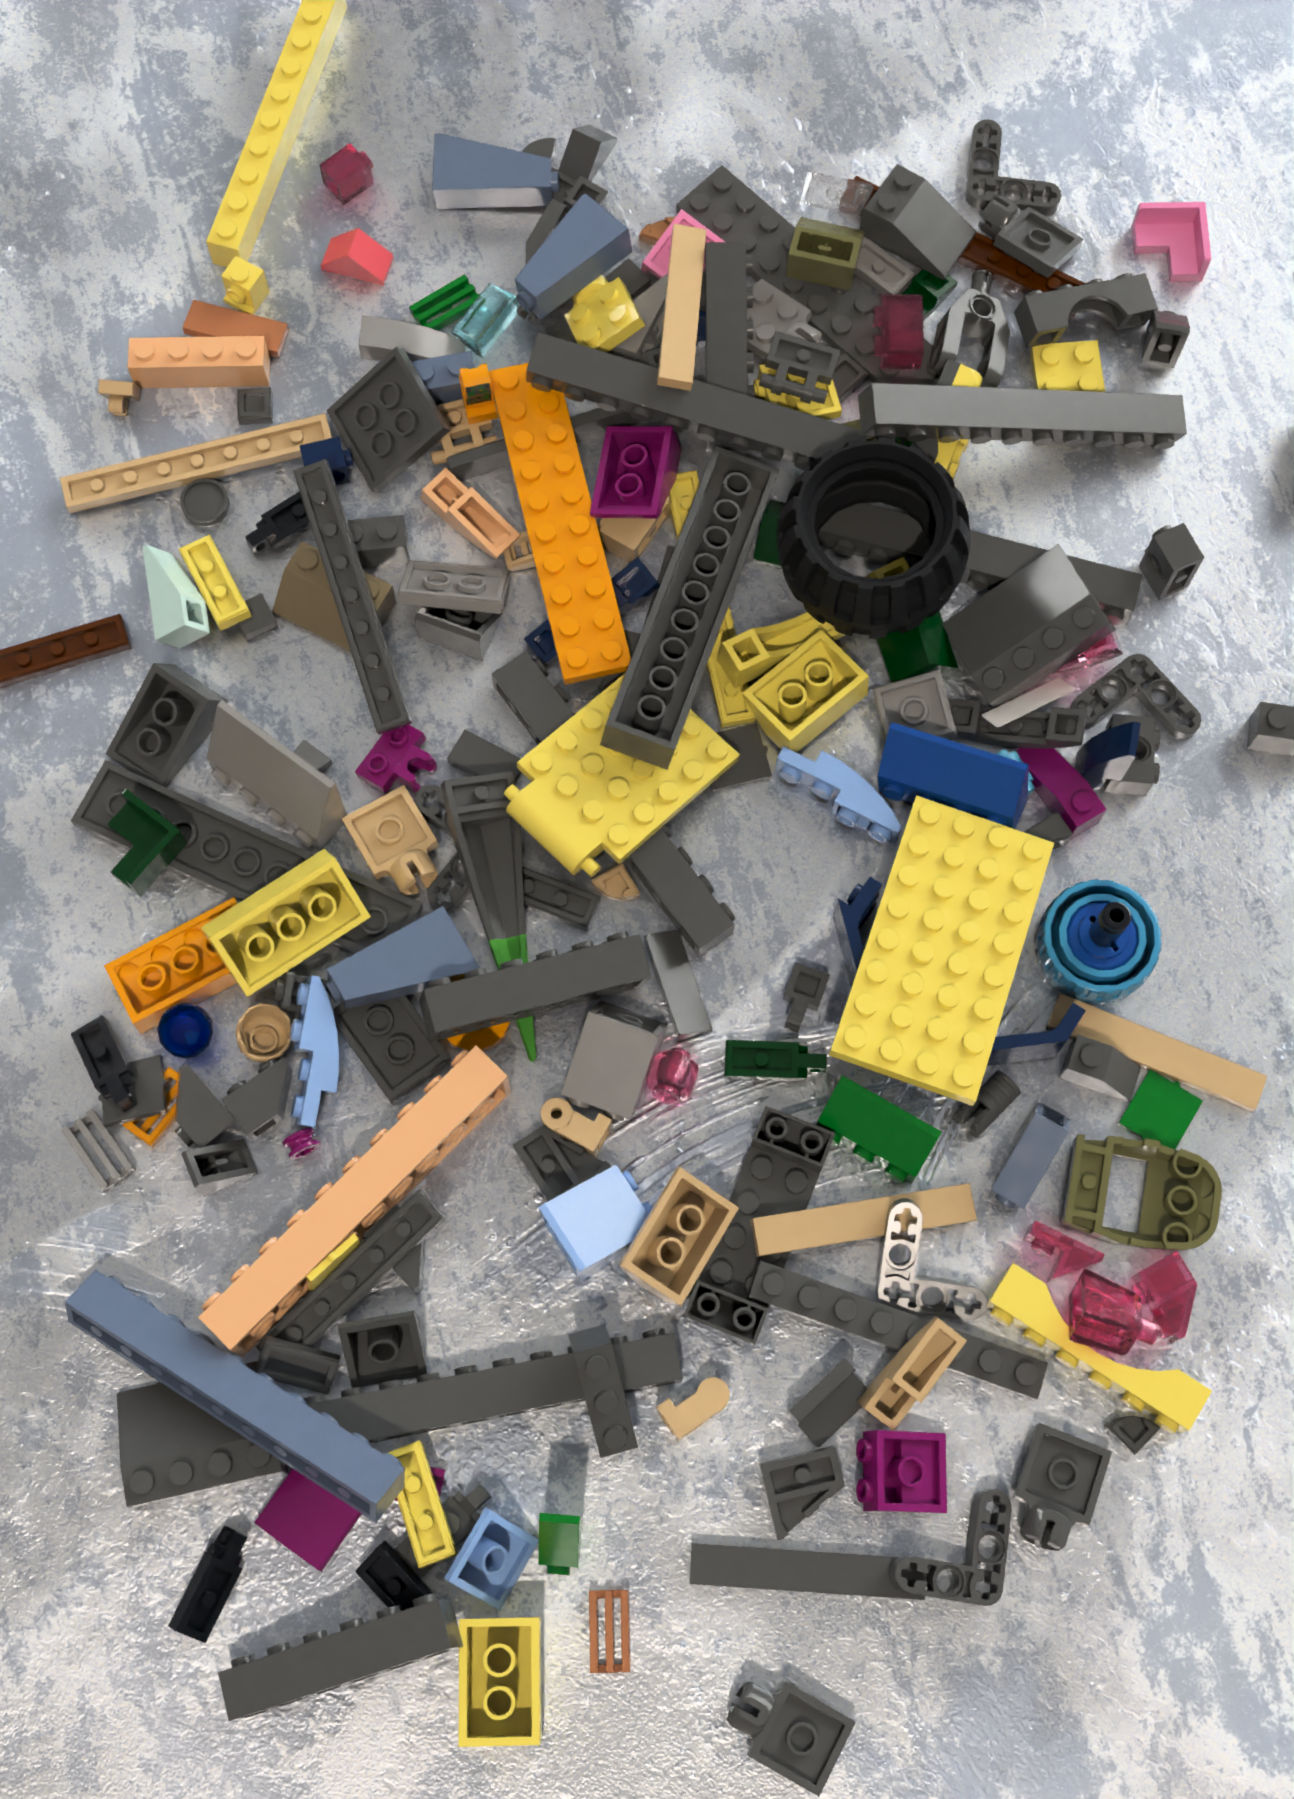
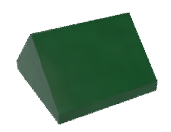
M940 611L932 617H925L920 626L908 632L900 634L899 631L888 633L885 638L876 639L890 683L939 669L942 675L958 671L959 668L947 632L942 625L943 620Z

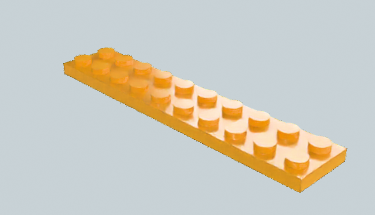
M529 363L491 370L489 375L563 682L566 685L626 672L631 656L596 518L590 516L592 502L564 393L551 389L550 392H544L533 388L531 383L526 382V370Z

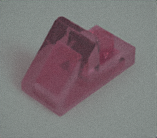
M1034 1221L1029 1226L1023 1239L1031 1243L1030 1248L1036 1253L1046 1257H1051L1052 1254L1057 1256L1046 1283L1094 1267L1103 1260L1105 1255L1037 1221Z

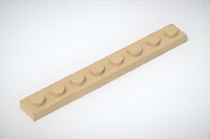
M324 413L61 477L60 481L66 508L69 514L185 486L197 479H214L302 457L300 445L330 439L332 436L326 414Z

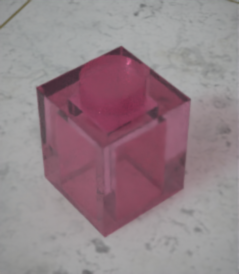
M351 143L319 164L323 184L343 205L374 184L371 171L373 164L365 152H358Z

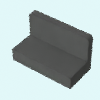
M846 1359L838 1364L787 1413L816 1447L824 1444L862 1408L857 1401L867 1387L853 1373L856 1369Z

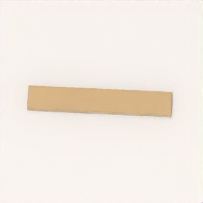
M679 224L673 225L657 385L688 391H691L707 229Z
M1059 994L1046 1029L1050 1031L1055 1029L1074 1002L1086 1011L1070 1035V1039L1074 1040L1079 1034L1113 1046L1142 1068L1151 1069L1157 1074L1251 1112L1256 1110L1267 1079L1266 1075L1064 994Z
M970 1183L752 1218L750 1220L757 1257L882 1237L885 1235L888 1210L891 1204L900 1198L914 1200L919 1205L923 1215L922 1230L976 1221L977 1217ZM904 1208L902 1214L895 1215V1217L900 1219V1233H906L908 1220H915L916 1218L911 1215L909 1208Z

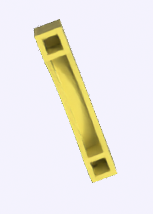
M904 557L874 570L866 577L881 579L904 573L910 567ZM806 612L778 624L749 629L722 642L718 662L735 689L768 673L821 629L833 641L845 635L836 632L834 626L827 622L824 624L818 622Z
M1012 1263L1006 1269L987 1300V1308L992 1310L989 1315L993 1319L1007 1327L1012 1323L1024 1331L1023 1338L1039 1348L1046 1345L1057 1353L1055 1358L1071 1369H1075L1076 1366L1080 1367L1090 1374L1088 1380L1094 1385L1106 1391L1112 1388L1123 1395L1121 1401L1137 1412H1142L1143 1409L1156 1417L1154 1422L1169 1433L1175 1434L1176 1431L1180 1433L1189 1431L1212 1390L1179 1369L1166 1371L1136 1369L1116 1363L1097 1353L1080 1340L1075 1333L1074 1336L1072 1335L1071 1329L1064 1322L1055 1307L1046 1283L1015 1263Z

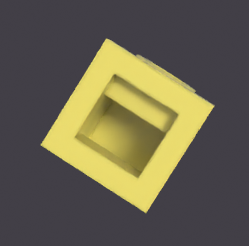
M237 256L234 257L221 275L226 290V296L223 299L224 303L241 312L254 315L270 293L264 270Z

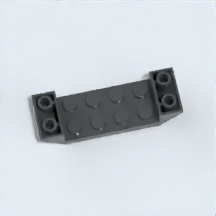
M765 1106L729 1200L739 1209L702 1270L683 1317L755 1346L769 1310V1306L747 1299L758 1263L764 1261L784 1269L790 1252L757 1257L750 1219L807 1209L835 1132Z

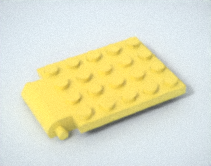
M626 673L517 762V768L531 783L521 791L512 784L504 792V795L511 801L506 808V812L572 875H575L581 869L590 877L597 874L601 866L593 859L603 850L618 864L622 863L733 766L740 756L735 749L691 709L668 770L601 746L600 743L605 725Z

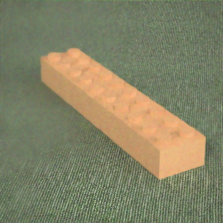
M475 1046L470 1051L465 1049L460 1052L451 1063L453 1068L443 1078L438 1075L425 1087V1096L416 1104L414 1102L407 1104L397 1115L399 1121L389 1131L384 1128L377 1133L370 1142L371 1148L362 1157L359 1155L353 1157L342 1169L344 1175L334 1185L331 1182L324 1185L314 1197L317 1201L307 1211L301 1209L288 1221L287 1226L289 1229L278 1239L275 1236L269 1239L258 1252L261 1256L251 1266L245 1264L239 1268L230 1279L232 1284L222 1294L216 1292L203 1304L202 1309L204 1312L198 1318L230 1351L243 1358L310 1292L306 1276L353 1233L361 1242L366 1231L393 1206L398 1205L512 1092L508 1076L478 1046Z

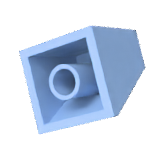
M617 1165L538 1207L541 1220L581 1282L626 1253L652 1210V1206L648 1201L642 1204L634 1193L639 1188L628 1170L621 1173Z

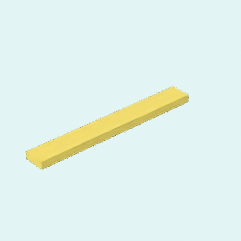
M697 470L677 473L675 483L668 496L671 498L670 514L677 541L700 485ZM728 607L706 666L721 728L752 723L756 719L742 696V693L749 688L748 682L734 689L718 662L722 642L736 636L730 607Z

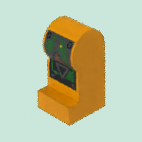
M487 363L481 364L477 368L459 369L461 395L468 424L497 419L498 414Z

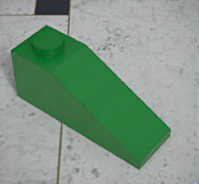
M539 1513L538 1564L547 1565V1574L570 1575V1567L579 1568L583 1523L580 1516Z

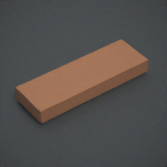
M193 300L182 327L184 334L195 337L264 336L270 356L277 358L281 354L289 332L287 323Z

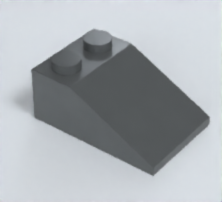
M896 164L865 206L859 229L865 231V238L942 280L948 275L977 232L925 178L899 164Z
M153 663L106 754L131 772L166 787L212 732L216 708L219 702L223 700L227 703L228 700L175 664Z

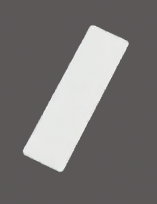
M1056 678L982 714V717L995 727H1001L1074 691L1075 688L1061 678Z

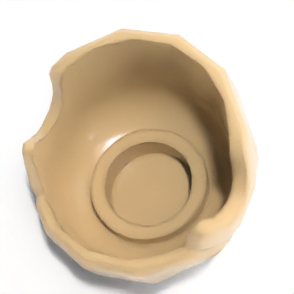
M260 1003L249 1007L240 1017L236 1028L237 1045L241 1053H244L245 1057L251 1061L260 1063L281 1058L291 1042V1023L288 1014L273 1004Z

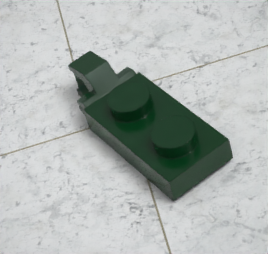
M726 1040L724 1079L798 1082V1080H807V1073H826L827 1054H809L808 1046H801L799 1042Z

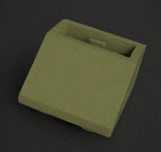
M801 217L795 227L788 254L786 277L851 291L865 231Z

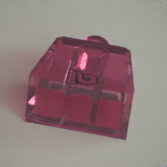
M1084 1268L1069 1294V1340L1119 1355L1128 1354L1136 1340L1153 1345L1158 1337L1160 1325L1142 1317L1140 1296Z

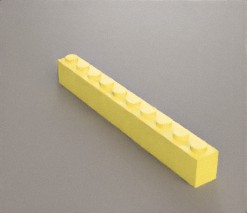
M302 0L206 240L213 264L228 267L235 256L248 262L347 10L346 0Z

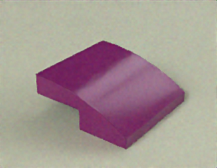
M292 1469L254 1523L322 1572L361 1516V1513Z

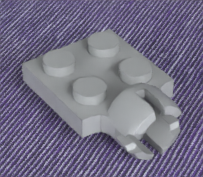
M760 279L753 286V308H747V320H753V340H747V349L766 360L775 331L818 344H822V334L808 324L812 318V311L763 279Z

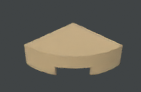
M623 863L591 880L594 888L607 898L627 901L640 897V892Z

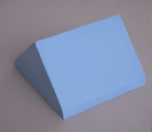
M485 1507L444 1579L496 1609L501 1610L538 1545L539 1539Z

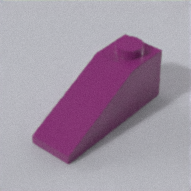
M1019 748L1015 750L1023 763L1029 764V772L1034 778L1032 783L1036 788V793L1051 815L1059 813L1073 833L1071 839L1099 824L1107 809L1087 780L1054 748Z

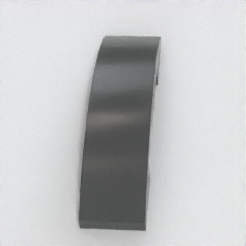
M948 698L958 735L957 738L1016 748L1050 749L1082 745L1087 710L1051 707L1050 712L1032 711L1001 727H995L982 717V714L994 708L983 707L981 701Z

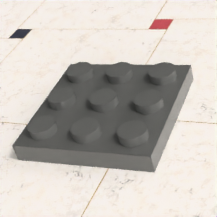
M395 347L326 410L345 445L349 448L350 454L371 491L377 493L384 490L450 431L448 424L405 350L399 347Z

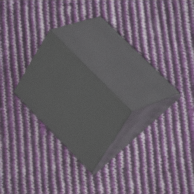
M421 607L416 612L414 619L419 639L483 661L501 621L502 614Z
M415 1311L338 1324V1332L352 1388L427 1374L420 1319Z

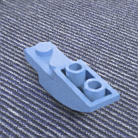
M783 746L777 757L775 771L779 772V775L784 780L793 784L800 782L810 787L811 791L820 798L834 799L832 814L836 815L837 820L850 827H855L856 825L868 831V834L879 842L886 843L889 841L893 844L896 843L902 827L882 796L863 777L837 758L822 750L814 762Z
M312 975L306 978V983H300L296 1004L301 1005L299 1020H293L290 1030V1041L295 1042L294 1051L308 1053L307 1059L302 1058L300 1061L298 1080L303 1081L301 1094L294 1096L291 1109V1117H296L295 1126L306 1128L315 1127L321 1093H336L339 1075V1045L334 1013L320 977Z

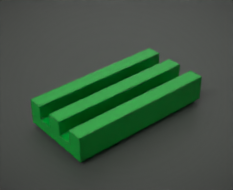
M464 274L409 306V309L419 325L439 331L482 306L483 298L480 294L476 293L475 287L469 284V280ZM468 296L470 297L469 300L453 308V305H455L456 303L462 301ZM439 313H445L427 324V320Z

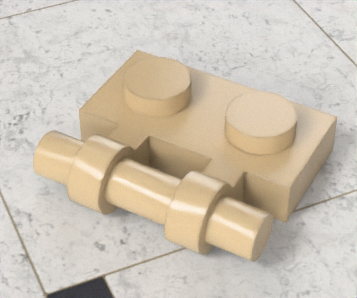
M462 399L437 405L450 431L436 443H441L443 449L430 452L433 465L447 463L449 456L497 441L495 435L482 438L481 432L493 429L491 420L468 424ZM470 435L471 442L453 446V439Z

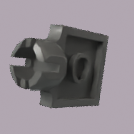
M999 195L995 196L985 207L982 213L985 223L979 222L978 224L979 229L983 233L995 239L994 246L1004 251L1006 255L1029 266L1034 272L1042 274L1047 278L1079 250L1083 238L1030 206L1020 210L1015 203Z
M1042 1423L1036 1424L1013 1498L1021 1501L1026 1509L1020 1528V1535L1032 1544L1035 1543V1540L1040 1541L1042 1539L1041 1548L1059 1551L1066 1546L1071 1527L1074 1524L1088 1527L1094 1513L1112 1451Z
M783 1681L781 1687L776 1692H769L754 1682H746L739 1689L736 1696L754 1706V1708L749 1713L732 1703L727 1721L733 1728L751 1739V1746L747 1755L819 1797L856 1722L786 1681Z

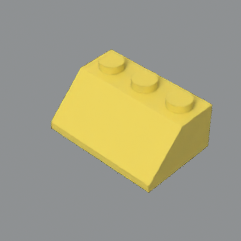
M821 629L744 691L742 696L765 734L781 750L784 746L797 753L868 695L869 675Z

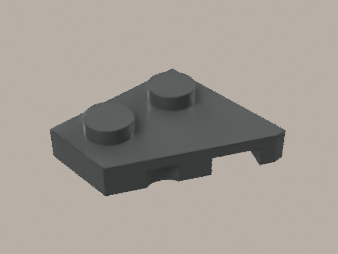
M545 1125L513 1144V1149L547 1202L612 1167L608 1162L601 1161L584 1151V1148L574 1142H568L561 1138L559 1134L553 1132Z
M835 1446L759 1464L777 1540L784 1539L789 1535L788 1532L805 1517L811 1516L819 1509L820 1504L827 1498L834 1496L845 1486Z

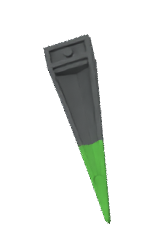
M512 771L443 780L440 785L448 816L447 824L498 969L501 968L500 964L514 959H522L523 964L528 963L521 825L506 812V808L511 801L504 795L505 790L510 785H515ZM533 1016L516 1020L528 1058L533 1062L537 1055Z

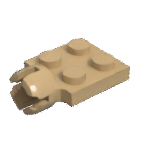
M405 785L341 818L376 880L384 876H390L402 894L412 896L420 893L415 884L416 880L414 877L418 875L426 889L437 878L438 873L429 857V853L439 847L438 841Z

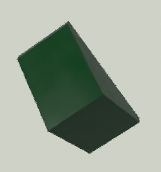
M770 499L763 513L753 562L782 569L778 555V526L785 503Z

